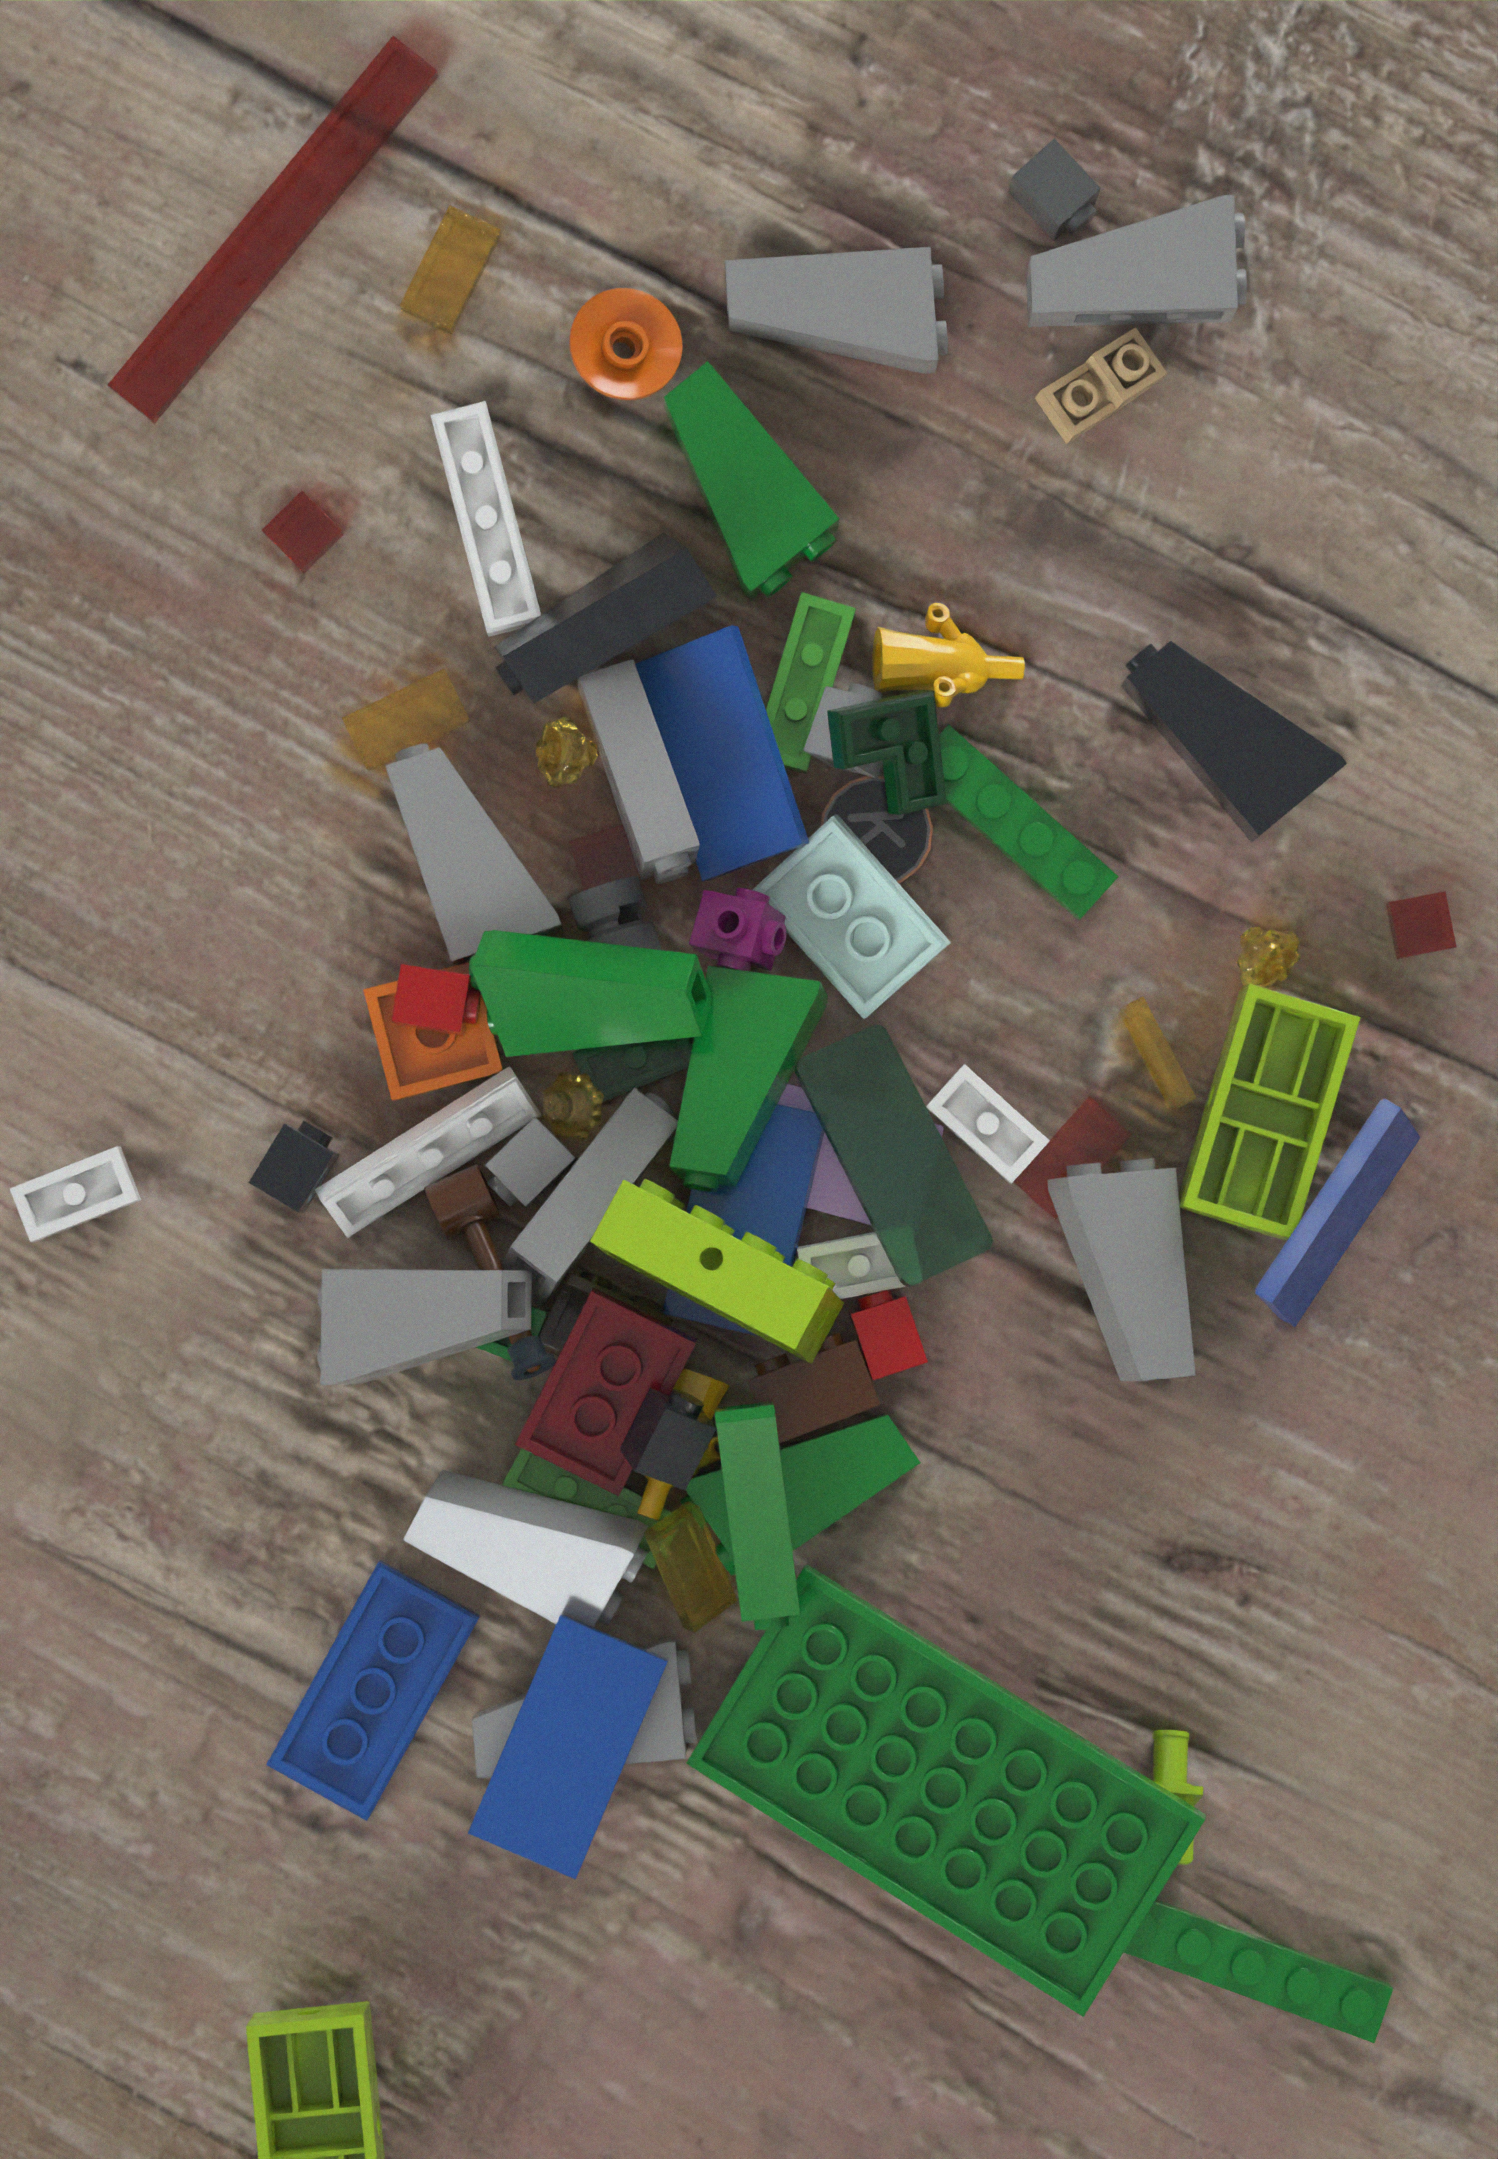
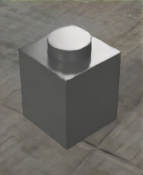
M1054 138L1012 176L1008 192L1048 236L1055 241L1066 230L1072 235L1077 234L1094 218L1098 211L1093 206L1096 204L1101 188Z

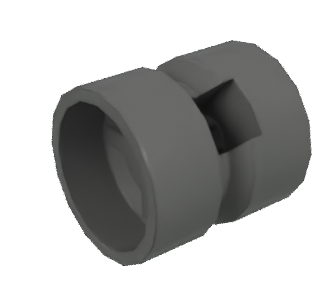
M638 876L626 877L595 886L568 898L578 930L588 932L589 934L587 941L662 950L653 922L643 920L642 917L648 906Z

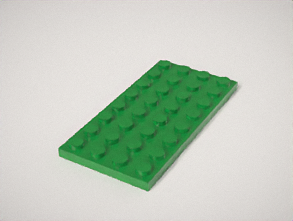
M807 1564L796 1579L800 1615L789 1616V1626L767 1629L686 1764L1084 2017L1206 1820V1814Z

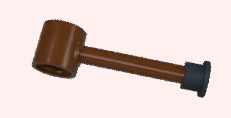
M475 1164L424 1187L430 1205L446 1238L451 1239L457 1235H465L479 1270H504L486 1228L489 1221L501 1216L479 1165ZM531 1330L508 1337L511 1346L507 1351L515 1367L511 1371L514 1380L520 1381L535 1377L555 1365L556 1359L554 1354L546 1353L540 1336H533Z

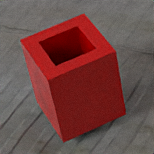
M401 964L391 1022L399 1026L464 1036L466 1023L475 1025L477 1023L481 992L480 990L472 989L470 975Z
M885 1290L857 1299L861 1310L849 1315L871 1380H876L928 1362L906 1296L893 1299L891 1290Z

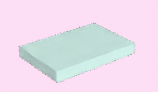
M836 814L808 838L809 844L798 847L752 890L770 897L768 904L786 916L784 924L789 936L863 1019H866L951 942Z

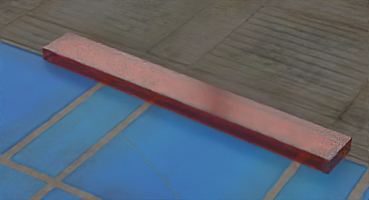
M392 36L108 383V387L155 424L438 78L437 70L395 36Z

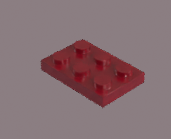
M593 1287L515 1445L619 1496L633 1469L620 1451V1447L649 1389L652 1388L667 1395L671 1394L697 1342V1338Z

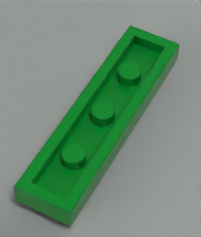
M948 724L939 734L947 803L1079 921L1119 876Z

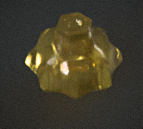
M564 716L557 721L544 723L542 736L536 743L537 769L544 774L548 785L553 788L576 783L584 767L593 766L598 757L596 743L587 740L571 718Z
M1250 927L1240 936V945L1243 950L1237 960L1240 968L1239 978L1243 986L1253 984L1266 989L1278 980H1285L1292 967L1302 958L1298 949V935L1292 931H1263L1261 927Z
M563 1071L558 1074L552 1085L543 1090L544 1100L541 1118L551 1126L556 1138L565 1139L573 1137L585 1141L592 1128L603 1121L601 1105L604 1094L595 1088L588 1073L573 1075Z

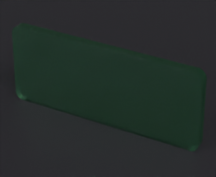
M873 1025L800 1058L794 1067L795 1075L899 1281L908 1287L915 1286L990 1249L993 1243L992 1236L887 1030L881 1025Z

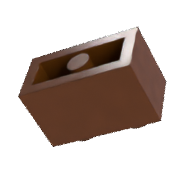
M840 1332L825 1338L812 1364L802 1359L790 1363L787 1354L784 1353L755 1364L757 1376L747 1379L755 1403L773 1401L779 1443L880 1405L856 1339L843 1342Z

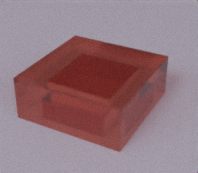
M303 491L293 498L262 529L264 535L303 574L344 535L343 531Z
M1446 891L1391 901L1386 904L1397 960L1457 947Z

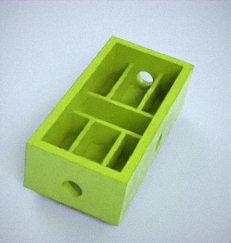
M1247 984L1240 988L1179 1191L1180 1209L1281 1240L1289 1239L1302 1217L1361 1017L1253 984Z
M623 1179L590 1240L592 1244L611 1259L810 1364L813 1363L844 1305V1302L834 1293L833 1288L836 1283L827 1278L828 1274L798 1258L793 1267H790L783 1263L785 1256L777 1252L775 1246L749 1232H745L741 1240L733 1237L735 1230L725 1225L726 1221L697 1205L693 1207L690 1214L683 1211L685 1204L675 1199L673 1193L647 1179L643 1180L640 1187Z
M370 2001L254 2013L246 2025L258 2159H385Z

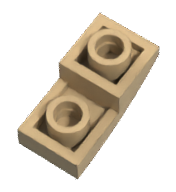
M1135 327L1093 353L1084 364L1040 390L1035 399L1064 442L1068 444L1136 399L1162 380L1168 373Z

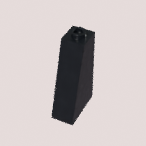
M663 532L496 645L494 648L503 662L496 666L495 669L514 696L523 690L525 695L533 703H536L701 607L717 595L688 549Z
M1172 641L1159 651L1151 643L1125 665L1131 674L1122 683V688L1251 842L1347 764L1339 753Z

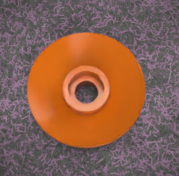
M631 288L606 290L589 299L578 311L569 335L571 358L580 376L596 391L620 400L642 399L660 391L675 375L682 357L681 331L671 311L654 296ZM616 343L627 344L632 351V356L626 359L618 357L613 351V345Z

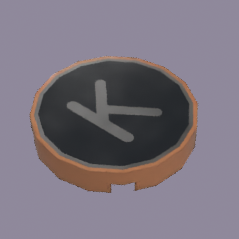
M866 776L849 781L832 795L822 813L820 827L833 815L838 814L900 885L920 869L930 852L933 825L929 810L923 809L902 815L889 814L884 776H878L877 779Z

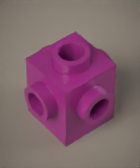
M737 888L735 896L704 890L689 945L707 957L716 959V967L750 971V968L754 967L771 971L775 956L781 953L785 945L786 926L784 922L786 916L768 904L769 896L754 890Z

